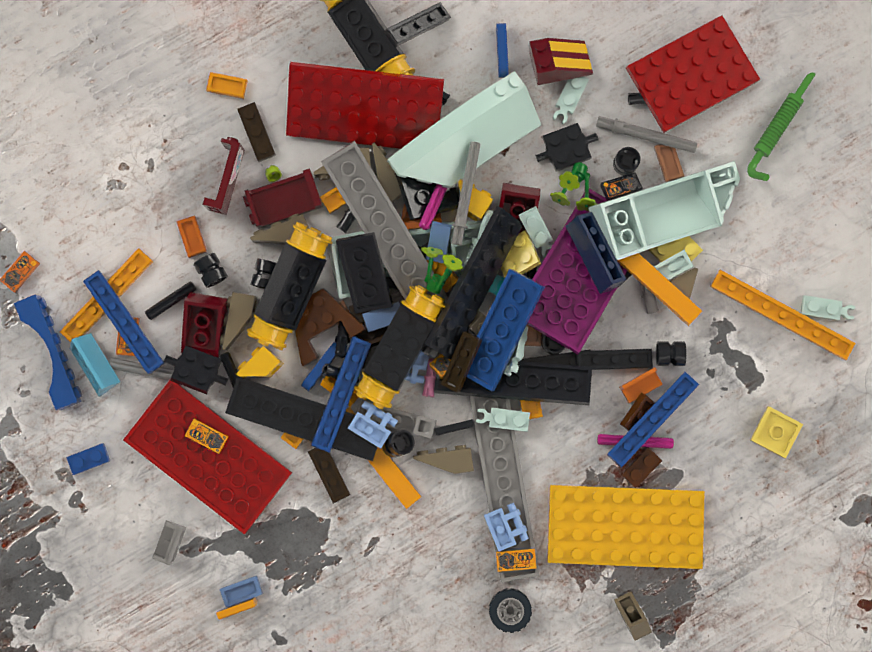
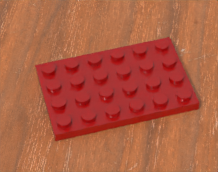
M723 15L626 67L627 72L663 133L760 80Z

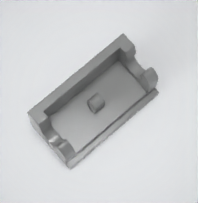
M166 520L152 559L172 565L186 527Z

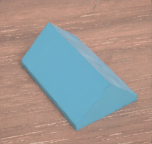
M91 333L71 340L70 350L99 397L120 383L119 378Z

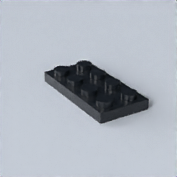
M375 232L337 239L336 244L355 313L392 307L393 301Z

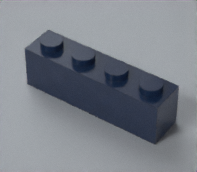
M592 212L578 215L566 225L600 294L614 290L627 280Z

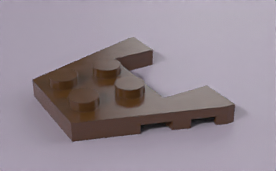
M324 288L311 295L299 325L295 330L302 366H307L319 358L310 340L341 321L350 338L367 330L366 326L361 324L352 313L348 312Z

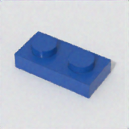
M104 443L66 457L72 475L110 462Z

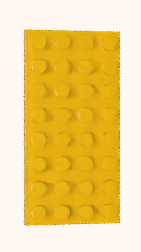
M550 485L547 563L703 569L705 491Z

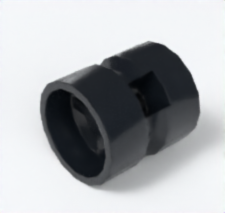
M624 147L619 150L613 160L614 170L622 176L635 172L641 161L639 152L632 147Z
M215 253L208 254L193 264L198 274L203 275L201 280L206 288L215 286L228 277L224 268L219 267L220 261Z
M257 258L254 268L257 272L253 274L250 285L265 289L276 266V262ZM262 274L269 275V278H268V279L261 278V277H262Z
M543 335L541 338L542 349L550 355L559 354L566 348L546 335Z
M657 341V366H669L670 363L673 366H685V341H674L672 344L668 341Z
M398 430L390 433L382 449L387 456L396 458L410 453L414 448L415 440L413 435L407 430Z

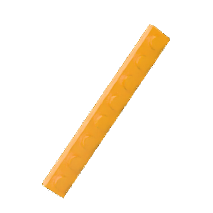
M722 270L718 271L710 286L843 360L848 359L856 344Z

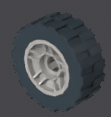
M506 588L497 592L492 597L489 604V615L496 628L506 633L521 631L530 622L532 607L527 596L521 591ZM508 607L514 609L513 614L507 613Z

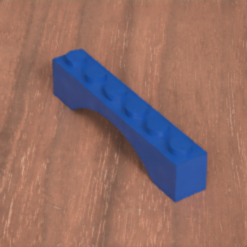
M35 294L15 302L14 305L20 320L33 328L41 336L50 352L53 375L49 395L55 410H63L82 402L80 399L82 397L81 390L78 386H75L73 381L75 379L74 372L71 368H68L66 363L68 357L65 351H62L60 348L61 339L58 333H55L53 330L54 321L46 312L47 304L45 299Z

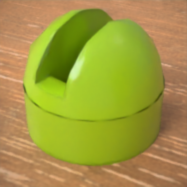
M270 165L265 170V175L269 182L278 181L282 176L280 169L275 165Z

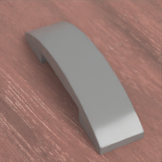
M360 407L359 413L365 416L367 410ZM384 407L380 409L385 413L389 412L393 418L398 420L395 427L388 423L387 427L407 430L412 434L432 439L437 420L394 408ZM372 415L370 418L373 421L382 422V419L375 415Z

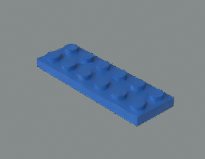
M509 269L477 335L478 338L482 339V342L467 377L490 391L495 390L545 286L513 269Z

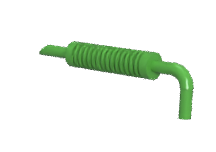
M814 72L806 75L795 94H788L764 131V134H762V137L755 145L754 150L756 154L747 168V173L751 178L762 181L769 180V174L756 171V167L763 156L769 157L771 151L782 137L781 135H783V132H785L802 106L804 100L801 97L816 74Z

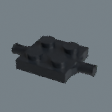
M576 123L543 135L542 139L546 146V151L535 155L537 162L549 159L557 172L571 167L577 162L582 163L590 160L592 156L588 149V144L598 141V136L594 133L585 137L579 124Z
M185 346L182 355L178 359L168 355L164 359V363L174 366V372L170 381L206 395L214 382L224 386L228 382V378L218 375L222 359L194 348Z

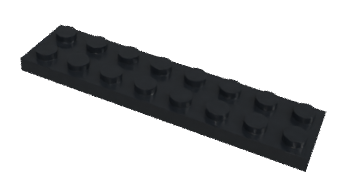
M496 206L444 305L445 308L442 309L424 343L450 360L463 331H468V326L474 320L523 226L520 221L503 208Z
M519 361L517 373L511 372V376L503 373L494 391H490L466 377L459 393L441 385L443 379L436 374L434 392L437 394L589 406L592 367Z
M237 376L225 413L313 441L326 405ZM345 411L332 448L373 461L377 446L348 429L355 414Z

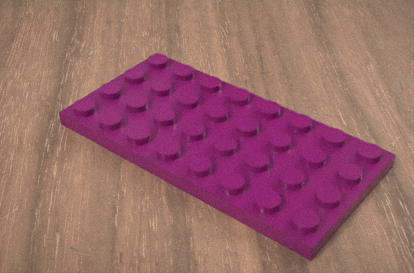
M589 188V198L594 199L595 203L600 204L607 201L605 197ZM577 206L532 279L545 286L527 324L574 353L579 354L617 288L602 294L599 293L566 228V225L578 215L589 213V211L578 210ZM619 264L623 274L625 275L627 270Z

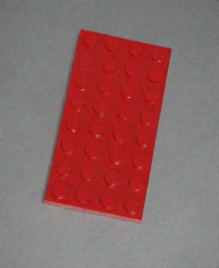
M290 62L286 136L346 143L355 141L356 144L363 145L375 143L377 146L402 149L440 120L444 79Z
M170 380L123 439L128 445L244 535L293 473L178 383ZM193 419H197L229 436L220 454L185 436Z

